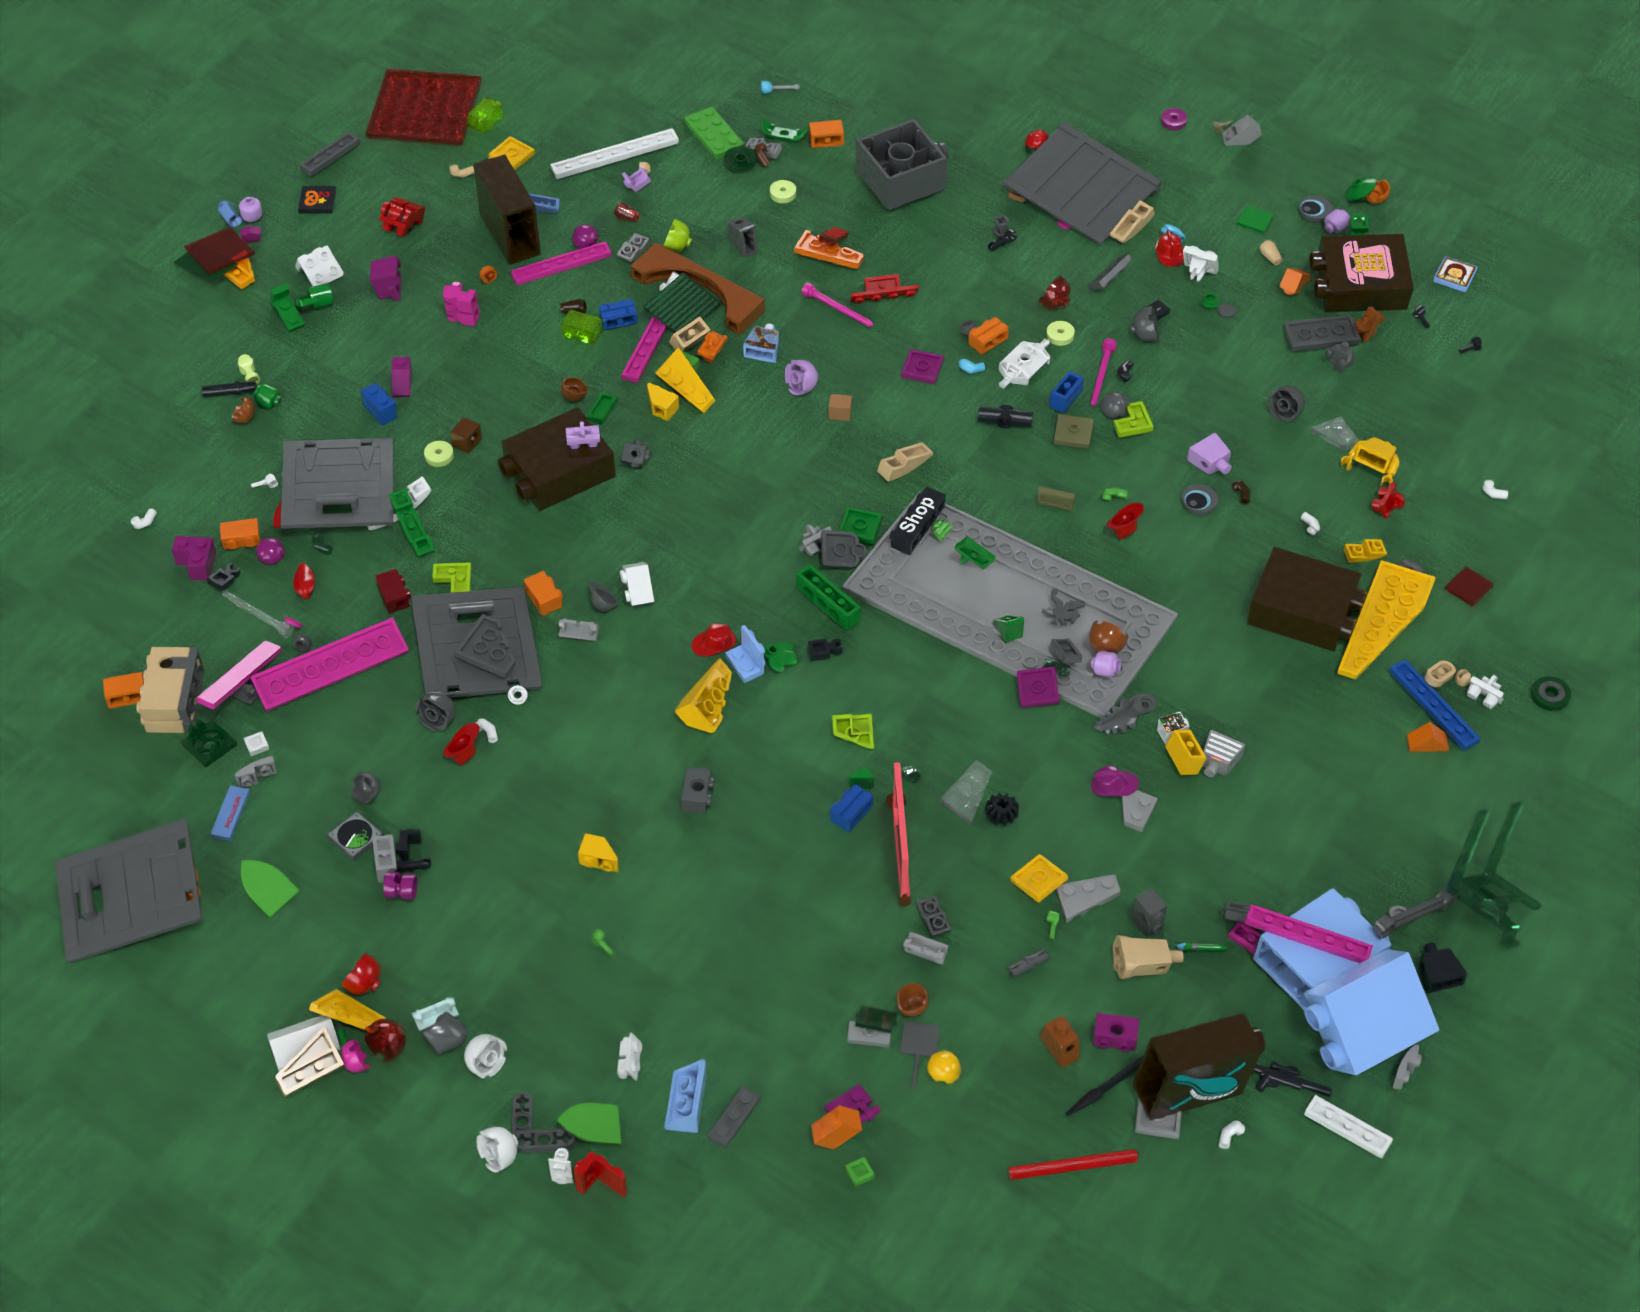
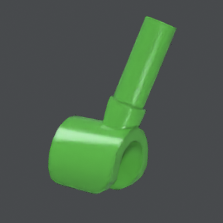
M1052 910L1049 911L1046 919L1047 922L1052 923L1049 940H1054L1055 929L1059 923L1060 916L1059 913Z
M597 929L592 935V943L597 946L600 945L612 956L614 954L613 950L603 941L606 937L605 933Z

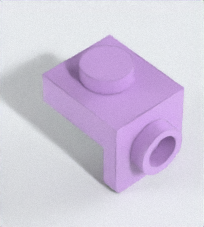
M643 167L631 176H628L625 172L622 174L625 178L623 182L628 189L632 188L635 193L651 182Z

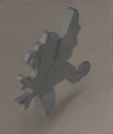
M1053 588L1051 590V600L1056 604V608H1043L1042 612L1056 617L1052 620V623H1055V625L1060 620L1062 622L1061 625L1066 626L1067 622L1064 621L1065 619H1068V621L1072 620L1071 624H1074L1075 620L1080 617L1076 609L1085 607L1086 603L1079 600H1070L1065 603L1063 608V601L1055 596L1058 594V590Z

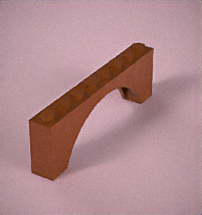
M658 243L650 247L631 265V278L644 285L668 280L671 274L676 272L680 277H685L681 281L688 279V282L698 284L710 290L722 301L726 308V328L738 335H741L765 312V299L736 285L734 282L713 273L707 268L694 263L692 260H688Z

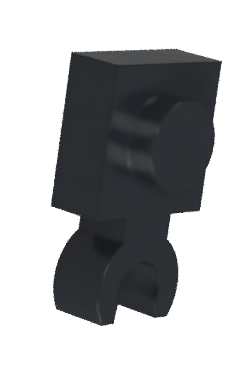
M229 563L225 570L219 568L207 577V583L222 592L234 583V578L240 575V568L238 567L236 570H233V564Z
M827 638L808 641L811 661L830 658V653L835 655L842 654L843 648L836 647L841 646V639H834L829 643Z

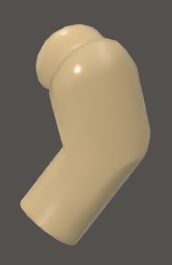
M455 164L449 167L450 174L455 177L464 178L475 174L473 166L458 169V165Z

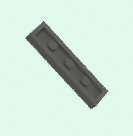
M349 131L302 162L300 169L311 177L359 145L360 138Z

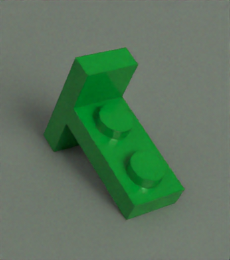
M285 283L271 289L270 306L273 311H277L287 331L291 333L305 327L303 319L289 296L287 284Z

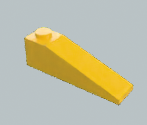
M721 658L710 667L675 709V713L686 726L714 733L723 718L721 714L722 707L726 704V700H724L725 692L729 690L732 671Z

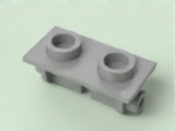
M564 618L559 621L560 631L558 637L596 641L600 626L593 621H580V623H577L575 620Z
M910 931L903 947H905V952L943 965L949 945Z

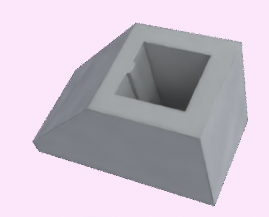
M1245 115L1222 133L1226 146L1249 145L1262 135L1259 124L1249 115Z

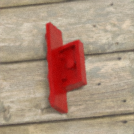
M898 274L864 278L865 292L851 293L850 302L862 303L870 299L872 301H879L885 297L895 299L901 295L911 297L918 293L919 285L900 287Z

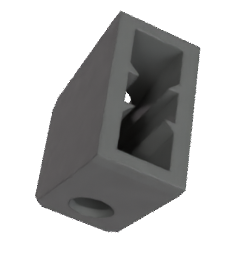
M744 217L729 221L727 226L729 228L730 241L740 255L745 258L758 253L755 225Z

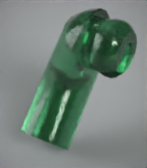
M1045 659V667L1055 666V669H1060L1061 676L1070 675V665L1063 663L1061 660Z

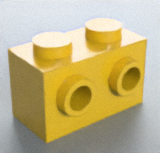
M1191 730L1173 731L1165 748L1181 775H1198L1207 757Z

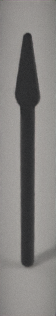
M1143 1056L1098 1088L1090 1090L1066 1112V1116H1070L1101 1099L1104 1093L1137 1071Z

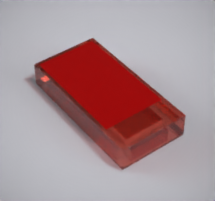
M834 226L820 234L818 240L834 246L848 238L849 232Z

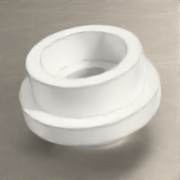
M513 686L508 692V699L515 705L523 704L527 699V691L522 686ZM520 693L521 697L515 698L514 694Z

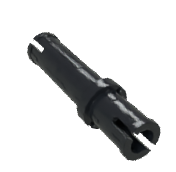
M235 381V383L202 386L203 397L228 394L241 395V393L255 392L257 384L256 381Z

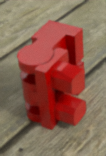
M399 197L391 199L390 203L385 202L382 205L381 215L379 216V220L383 221L382 229L393 231L394 226H397L396 234L406 236L409 228L414 226V222L417 224L423 223L425 207L413 202L410 203V201Z

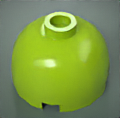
M674 218L663 246L675 253L682 252L685 247L688 248L692 238H689L690 231L688 226Z

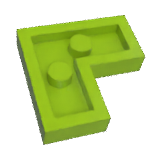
M1142 401L1130 403L1125 408L1128 418L1114 420L1113 423L1119 438L1152 432L1154 428Z
M471 562L433 564V583L451 582V593L471 591Z

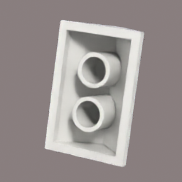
M321 1015L267 1034L278 1070H282L323 1027L328 1032L336 1050H341L331 1018Z

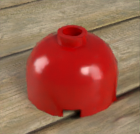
M365 953L355 964L354 969L349 972L341 986L354 995H364L370 990L375 991L382 982L379 980L381 967L378 961L373 956Z

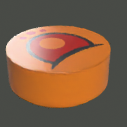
M485 266L480 271L479 277L484 283H491L496 279L497 271L492 266Z

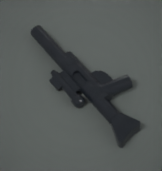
M1272 1062L1271 1068L1256 1064L1254 1067V1072L1261 1074L1262 1077L1255 1087L1259 1092H1263L1266 1086L1276 1088L1283 1084L1299 1090L1302 1087L1331 1097L1332 1088L1296 1077V1075H1301L1297 1067L1291 1065L1286 1067L1279 1065L1277 1062Z

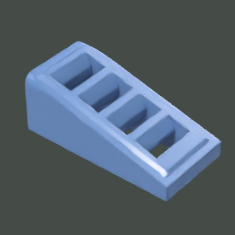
M529 193L535 203L536 213H558L560 199Z

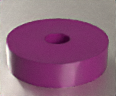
M1177 108L1167 109L1161 115V124L1169 130H1181L1187 124V114Z

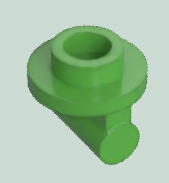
M939 519L932 525L933 529L931 532L936 535L939 541H942L953 527L945 519L942 521Z

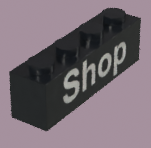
M927 486L922 492H919L915 503L909 506L907 514L900 518L897 528L891 531L889 536L891 548L911 555L944 509L946 494Z

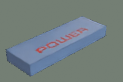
M236 786L229 787L211 831V838L226 841L232 840L250 795L249 789Z

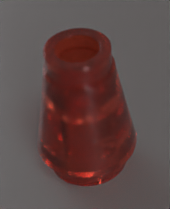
M619 202L615 207L614 215L617 218L634 222L638 221L640 213L624 202Z

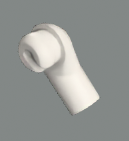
M1492 480L1484 481L1483 490L1491 498L1507 500L1508 490L1494 488Z
M148 509L144 518L133 517L131 524L136 529L151 525L157 512L154 509Z
M478 719V722H475L480 727L479 732L482 730L486 731L488 742L495 743L498 740L493 724L485 719Z

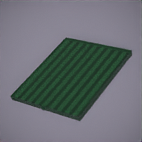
M682 273L646 303L643 308L676 333L698 317H701L704 321L722 305V302L685 273Z

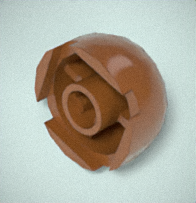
M1098 621L1093 622L1089 632V641L1096 650V653L1107 651L1117 654L1124 648L1129 637L1127 633L1126 635L1122 634V628L1105 621L1102 624H1097Z

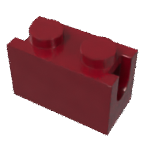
M397 569L375 575L377 588L388 614L410 607L408 602L411 599L410 591L408 588L405 589V579L403 575H399Z

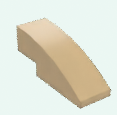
M1139 201L1133 210L1129 209L1111 231L1110 236L1122 243L1127 242L1155 215L1154 208Z
M922 442L898 449L894 456L880 461L877 472L890 482L916 469L933 456V452Z

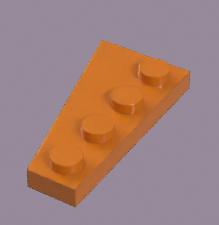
M808 230L804 232L794 247V253L849 268L858 269L864 260V254L847 247L841 248L834 241L829 243L820 235L816 237L811 235V231Z

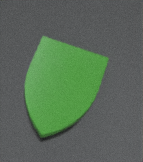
M255 860L241 861L240 874L245 892L269 918L300 891L274 866Z
M582 1103L567 1109L557 1119L562 1127L579 1139L592 1143L621 1145L618 1105Z

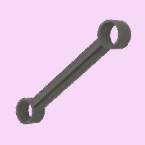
M1445 888L1435 898L1392 917L1388 915L1382 916L1373 925L1372 930L1381 939H1384L1394 929L1438 909L1446 911L1455 903L1457 896L1449 888Z

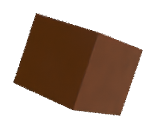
M464 417L450 432L452 446L468 454L482 440L480 424Z

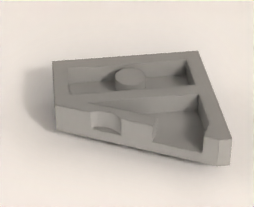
M1138 790L1128 796H1122L1123 825L1143 832L1157 804L1158 798Z

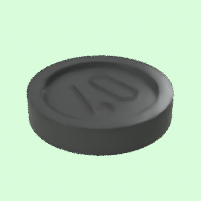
M1223 304L1218 308L1219 316L1226 319L1234 317L1236 312L1235 307L1230 304Z

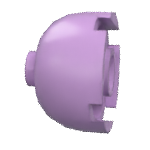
M807 360L790 361L791 364H787L785 369V382L789 383L791 387L788 388L793 395H804L811 392L818 380V373L814 365Z

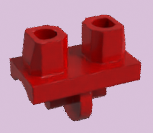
M1391 482L1389 487H1380L1378 491L1379 499H1374L1372 502L1373 511L1381 512L1382 518H1388L1392 509L1402 508L1405 505L1403 495L1395 490L1396 483Z

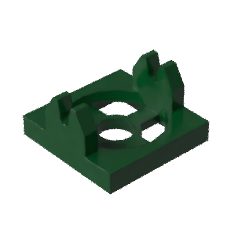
M197 719L195 727L192 724L189 726V736L181 741L182 746L205 768L237 746V742L213 719L206 724ZM206 732L218 733V735H216L213 738H207L204 734ZM199 739L202 742L201 747L196 750L194 743ZM208 741H213L215 743V745L212 743L210 748L204 747L205 743Z

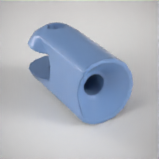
M222 201L218 204V212L230 227H237L242 223L243 219L234 210L232 204H229L228 201Z

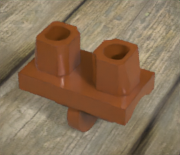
M1368 307L1362 319L1356 320V332L1359 333L1363 342H1368L1371 336H1375L1379 323H1383L1385 316L1381 312H1376L1373 307Z

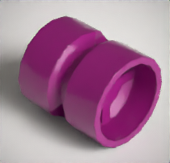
M387 872L383 887L384 898L397 899L400 896L403 900H414L418 887L417 874L404 873L401 876L398 872Z

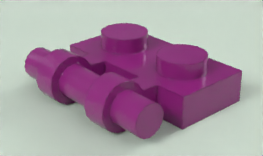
M860 1084L824 1106L826 1113H829L839 1105L858 1110L862 1113L860 1114L861 1124L866 1121L870 1122L875 1119V1115L881 1112L878 1105L871 1108L867 1107L872 1104V1099Z

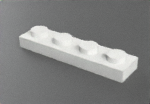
M1316 1095L1304 1113L1308 1118L1381 1159L1393 1141V1138Z

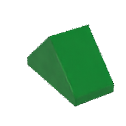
M1009 614L993 620L1005 643L1023 637V616Z

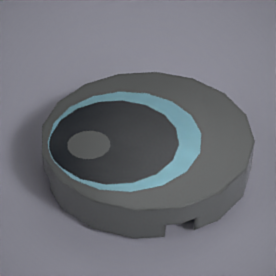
M1308 196L1300 202L1298 210L1303 219L1319 223V221H1325V217L1332 212L1333 207L1323 197Z
M1196 484L1184 490L1181 502L1184 509L1190 511L1189 513L1204 516L1217 508L1219 498L1213 488L1207 485Z

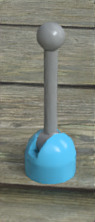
M761 81V93L769 94L773 89L799 90L800 85L772 86L768 81Z

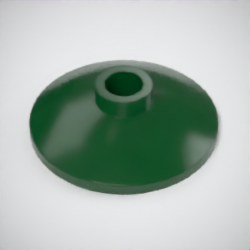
M736 146L726 151L724 161L730 168L744 170L756 163L757 155L749 147Z

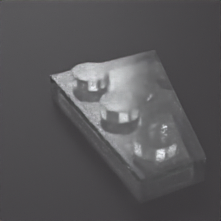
M976 760L941 797L939 802L971 826L992 771Z

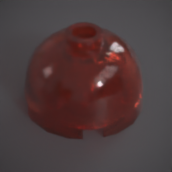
M1059 275L1046 289L1045 296H1041L1038 302L1050 310L1059 309L1061 306L1065 308L1071 300L1069 298L1071 294L1069 283Z
M384 1018L374 1021L365 1028V1031L367 1030L368 1033L365 1035V1041L375 1056L377 1053H380L384 1057L381 1061L391 1062L403 1052L406 1046V1034L401 1024L392 1019Z

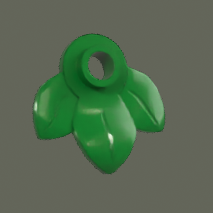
M780 641L776 644L770 643L764 646V659L769 662V666L779 673L783 672L784 665L792 666L799 663L796 654L792 652L795 647L792 643Z

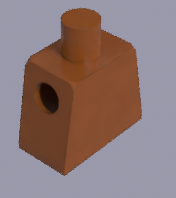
M1063 1016L1044 1025L1040 1039L1061 1068L1080 1059L1079 1037Z

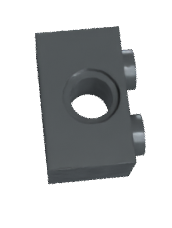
M687 768L681 799L682 812L706 814L707 806H711L712 794H709V792L714 789V778H711V770Z
M1152 888L1135 897L1132 921L1146 937L1158 934L1163 929L1167 909L1165 902Z

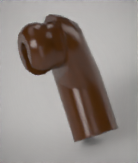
M761 142L759 145H756L755 150L758 160L763 167H766L770 162L764 154L767 147Z

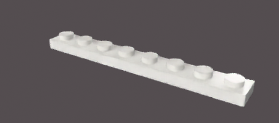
M673 128L559 161L550 164V168L555 178L560 179L678 144L679 138Z

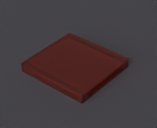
M1466 566L1445 586V590L1473 607L1493 588L1494 584Z

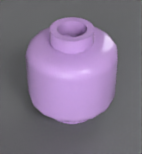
M246 197L239 203L242 219L248 222H256L261 218L263 212L261 203L257 198Z
M1333 210L1325 217V229L1329 233L1340 234L1349 226L1350 216L1345 210Z
M1099 651L1092 658L1091 667L1094 668L1096 675L1113 677L1121 669V659L1114 652Z

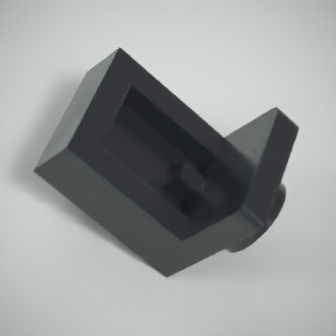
M419 829L400 830L399 842H396V854H400L401 861L410 860V844H422V836Z

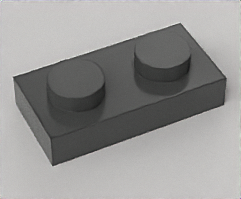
M1069 638L1051 639L1050 646L1063 663L1068 665L1082 663V654Z

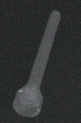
M227 590L222 592V596L275 627L278 634L282 637L289 638L294 631L293 625L286 621L279 622Z

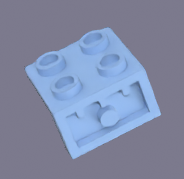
M743 625L741 626L742 645L725 652V657L742 681L746 683L764 674L765 649L761 643L756 641L753 631L748 630Z

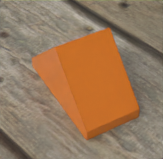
M1431 722L1415 729L1406 736L1409 752L1449 751L1446 733Z

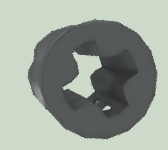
M1005 215L996 216L994 219L996 226L993 233L996 237L1004 236L1008 230L1009 219Z

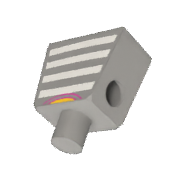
M1210 730L1203 751L1207 757L1203 764V767H1205L1204 774L1210 778H1213L1216 773L1227 775L1243 757L1245 744Z

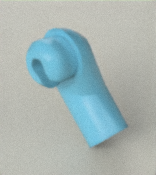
M1166 224L1161 229L1164 234H1166L1167 230L1172 234H1176L1181 239V242L1186 239L1182 231L1173 225Z

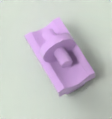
M582 421L580 422V427L566 428L567 445H570L571 449H577L580 447V444L587 443L589 447H597L598 442H600L599 425L584 426Z

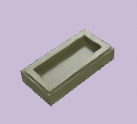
M1039 487L1037 503L1073 511L1075 494Z

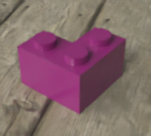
M176 536L172 548L176 565L187 566L190 580L207 581V577L211 575L216 556L213 538Z

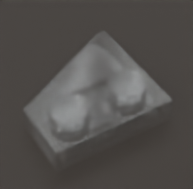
M1341 416L1311 427L1310 431L1313 435L1318 433L1325 437L1324 441L1334 444L1343 451L1352 448L1360 441Z

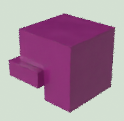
M397 255L371 261L370 282L380 299L392 297L394 301L401 300L402 275L398 268L402 267V264Z

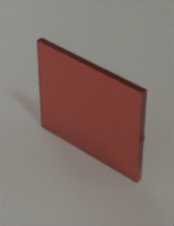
M231 227L184 246L186 251L208 274L255 255V252Z

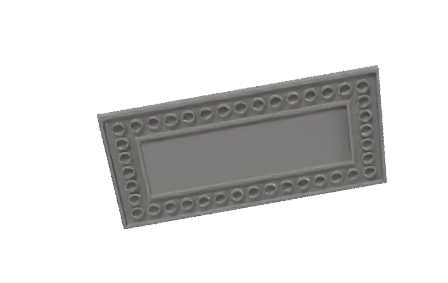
M917 495L843 584V592L1016 677L1017 671L1055 666L1059 698L1099 718L1101 716L1106 717L1105 712L1112 711V706L1118 703L1177 620L1179 614L946 503L935 522L939 519L941 521L945 519L953 529L942 541H939L936 535L931 532L933 529L931 526L911 555L891 548V539H889L890 533L893 529L897 528L900 518L907 514L909 506L915 503ZM968 536L995 555V561L984 569L972 561L962 564L960 562L961 554L954 549L955 545ZM1053 588L1058 590V594L1055 596L1063 601V608L1065 603L1070 600H1079L1086 603L1085 607L1076 609L1080 617L1075 620L1074 624H1071L1072 620L1068 621V619H1065L1064 621L1067 622L1066 626H1062L1060 620L1055 625V623H1052V620L1056 617L1042 612L1043 608H1056V604L1051 600V590ZM1009 614L1023 616V637L1005 643L993 620ZM1095 621H1098L1097 624H1102L1103 621L1112 623L1122 628V634L1126 635L1127 633L1129 637L1124 648L1117 653L1118 658L1121 659V669L1113 677L1096 675L1094 668L1091 667V660L1097 653L1090 644L1089 632ZM1069 638L1082 654V663H1074L1072 665L1063 663L1051 648V639Z

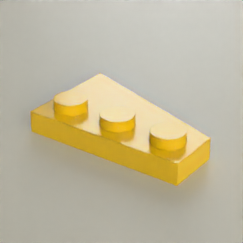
M338 989L312 1002L309 1008L310 1011L369 1032H374L384 1026L386 1022L384 1016Z

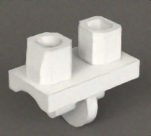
M1493 675L1490 679L1484 676L1482 680L1474 676L1471 678L1470 687L1467 692L1468 697L1476 700L1480 694L1486 696L1483 705L1489 709H1493L1497 703L1501 704L1504 700V693L1499 691L1501 685L1496 683L1497 676Z

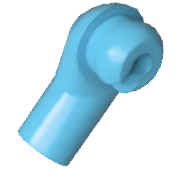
M961 359L959 361L960 368L968 374L985 371L983 362L974 364L968 359Z

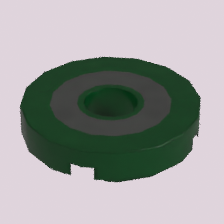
M1541 677L1535 681L1531 689L1534 703L1545 710H1562L1571 699L1569 686L1563 680L1556 677ZM1546 692H1553L1556 696H1550Z

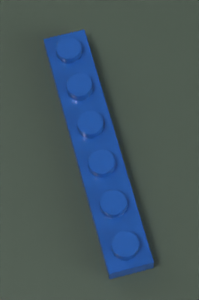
M1406 659L1390 667L1389 672L1463 751L1479 743L1480 737Z

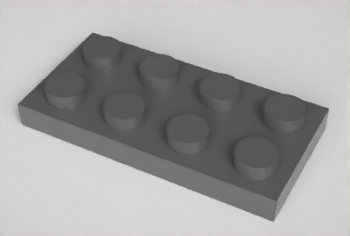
M1351 314L1289 321L1283 324L1292 352L1328 348L1342 344V342L1354 345L1360 344L1361 341L1359 333L1356 332L1357 328Z

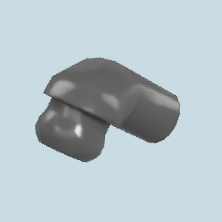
M1402 559L1398 564L1399 566L1426 574V570L1417 562Z

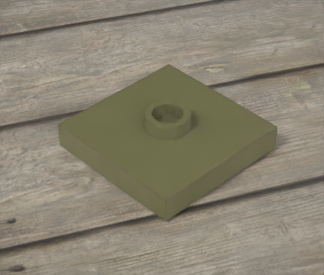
M1059 414L1053 444L1089 449L1094 419Z

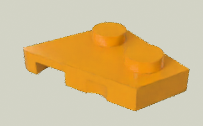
M247 252L234 258L232 261L238 263V265L224 274L226 278L240 289L253 283L255 278Z

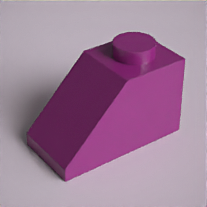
M393 357L391 368L393 398L410 397L413 375L411 358Z

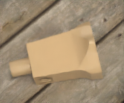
M1117 935L1113 942V968L1120 979L1133 976L1166 974L1172 963L1183 962V952L1181 950L1169 951L1167 940L1130 938Z

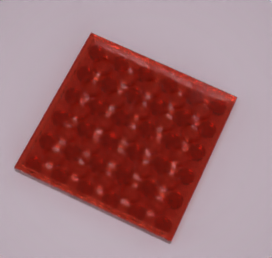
M387 68L366 130V137L463 145L482 82L481 76Z

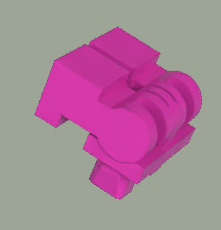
M452 282L451 286L445 285L443 299L447 319L451 322L460 321L463 325L475 327L480 317L476 290L469 289L468 292H462L463 285L458 282Z

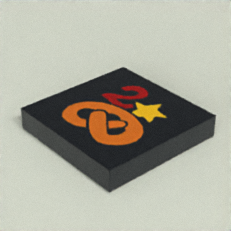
M302 186L298 207L299 213H332L336 187Z

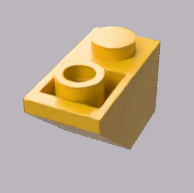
M652 383L647 384L652 414L668 421L679 409V396L662 389L660 386Z
M585 833L578 851L579 864L585 867L599 868L607 872H618V858L605 837Z

